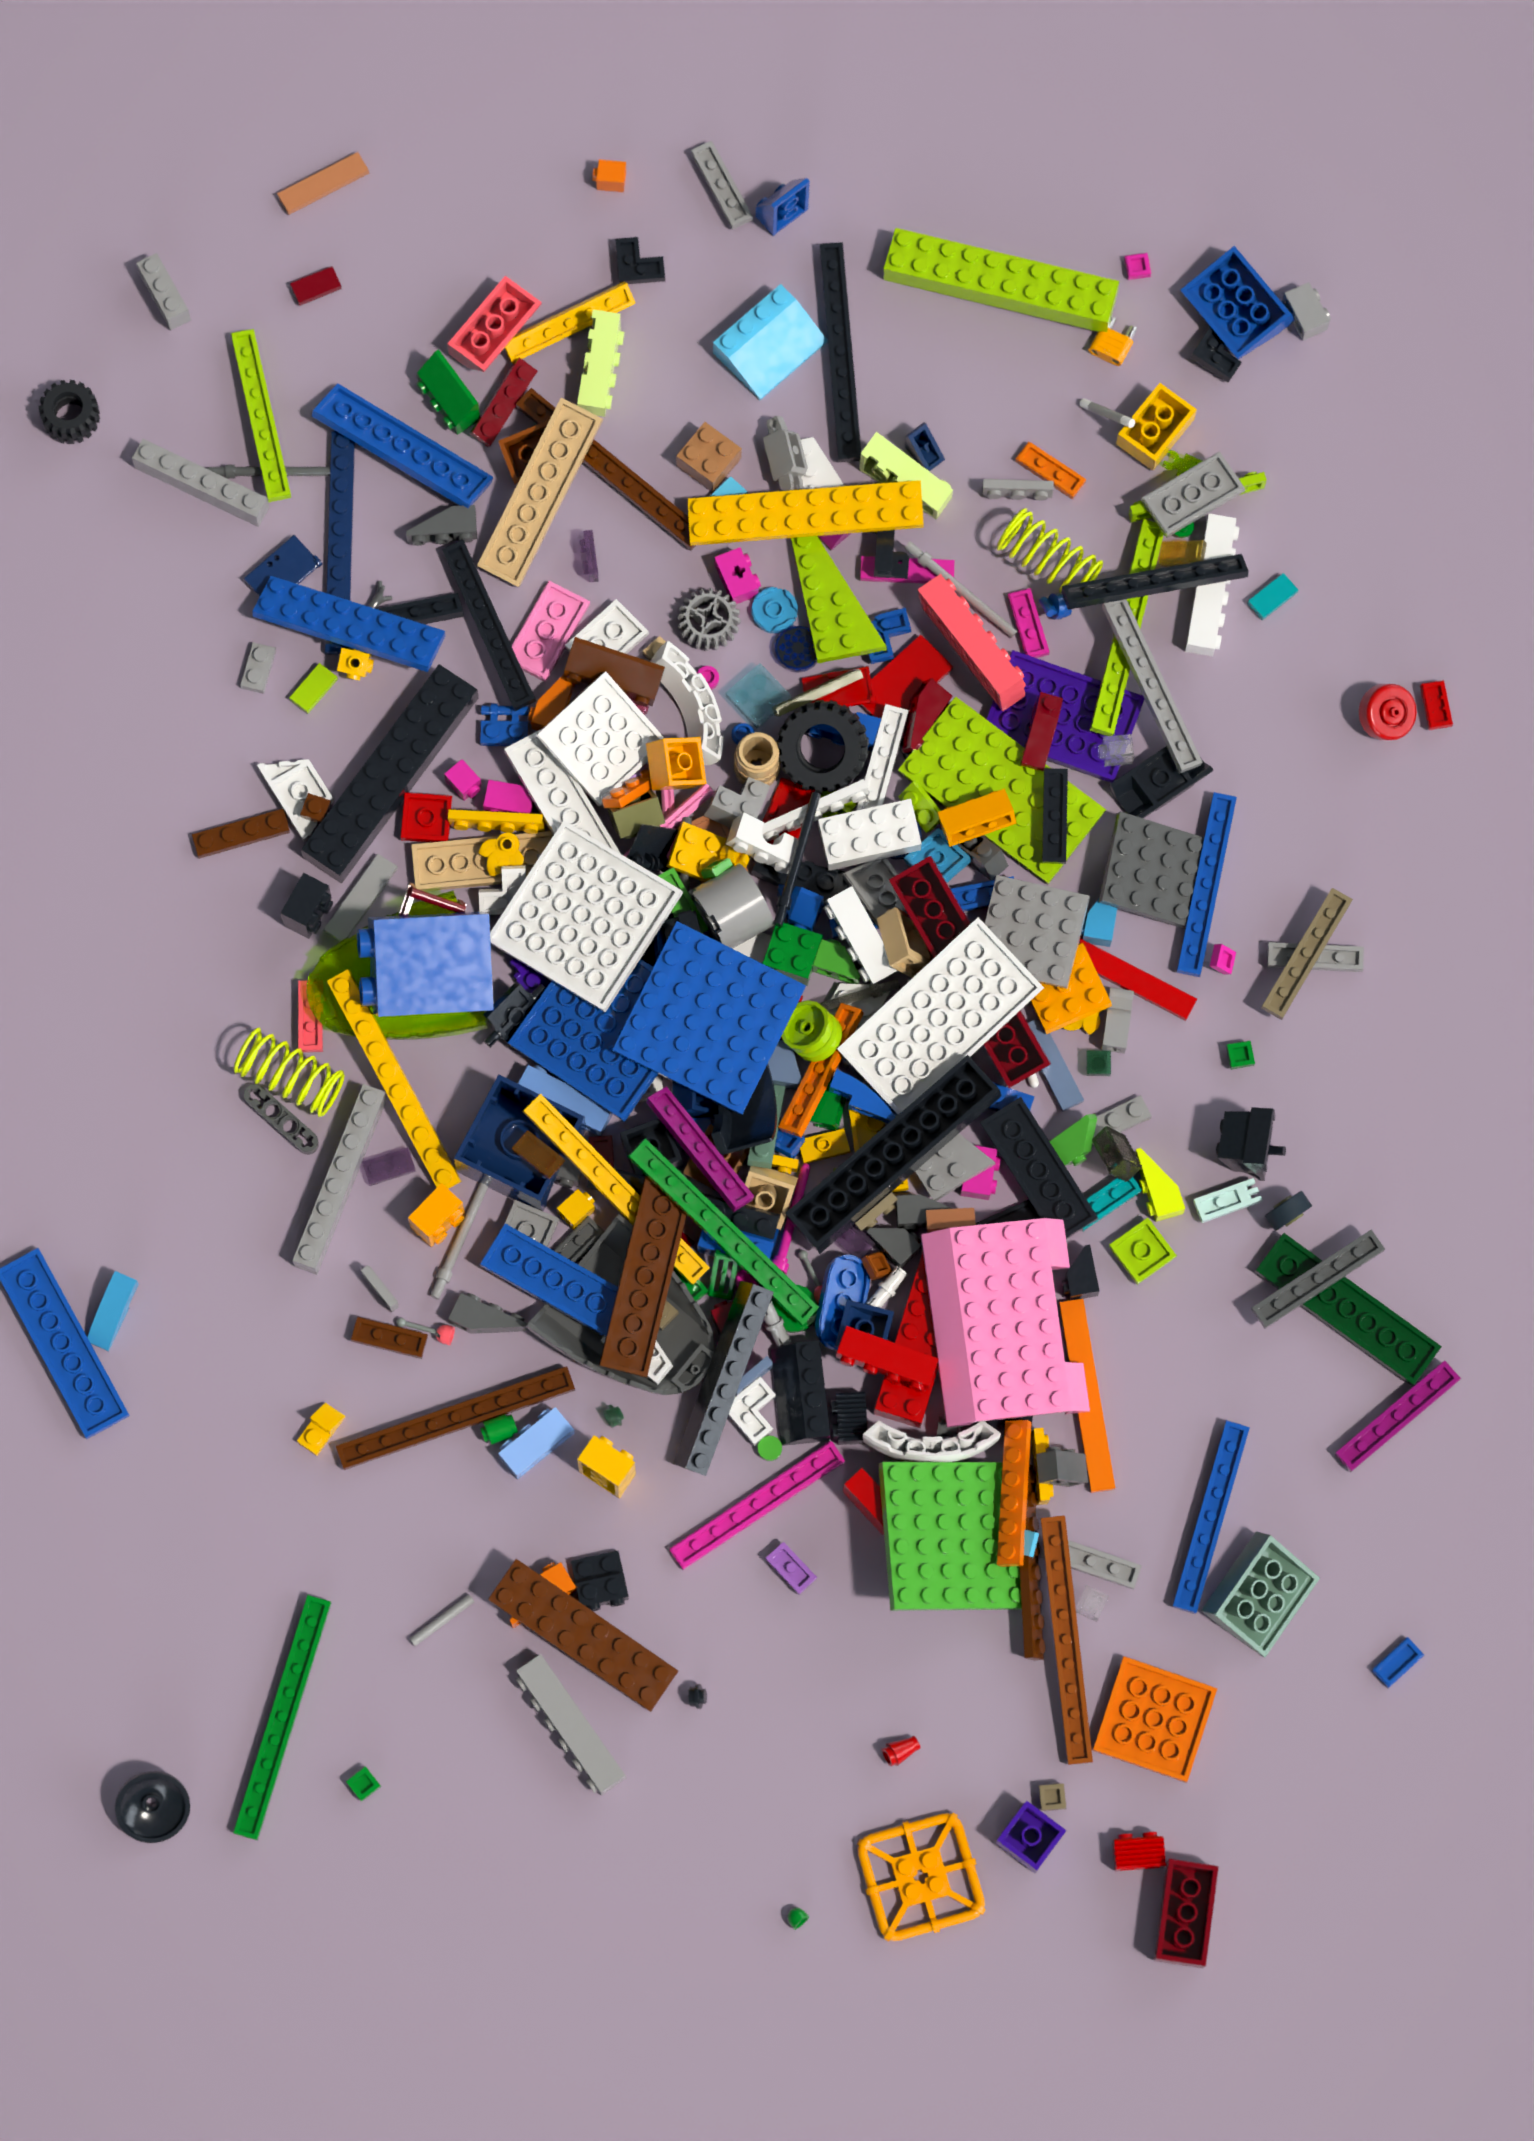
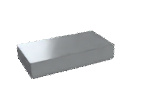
M367 1265L361 1270L362 1276L391 1312L395 1311L399 1306L398 1301L372 1268Z

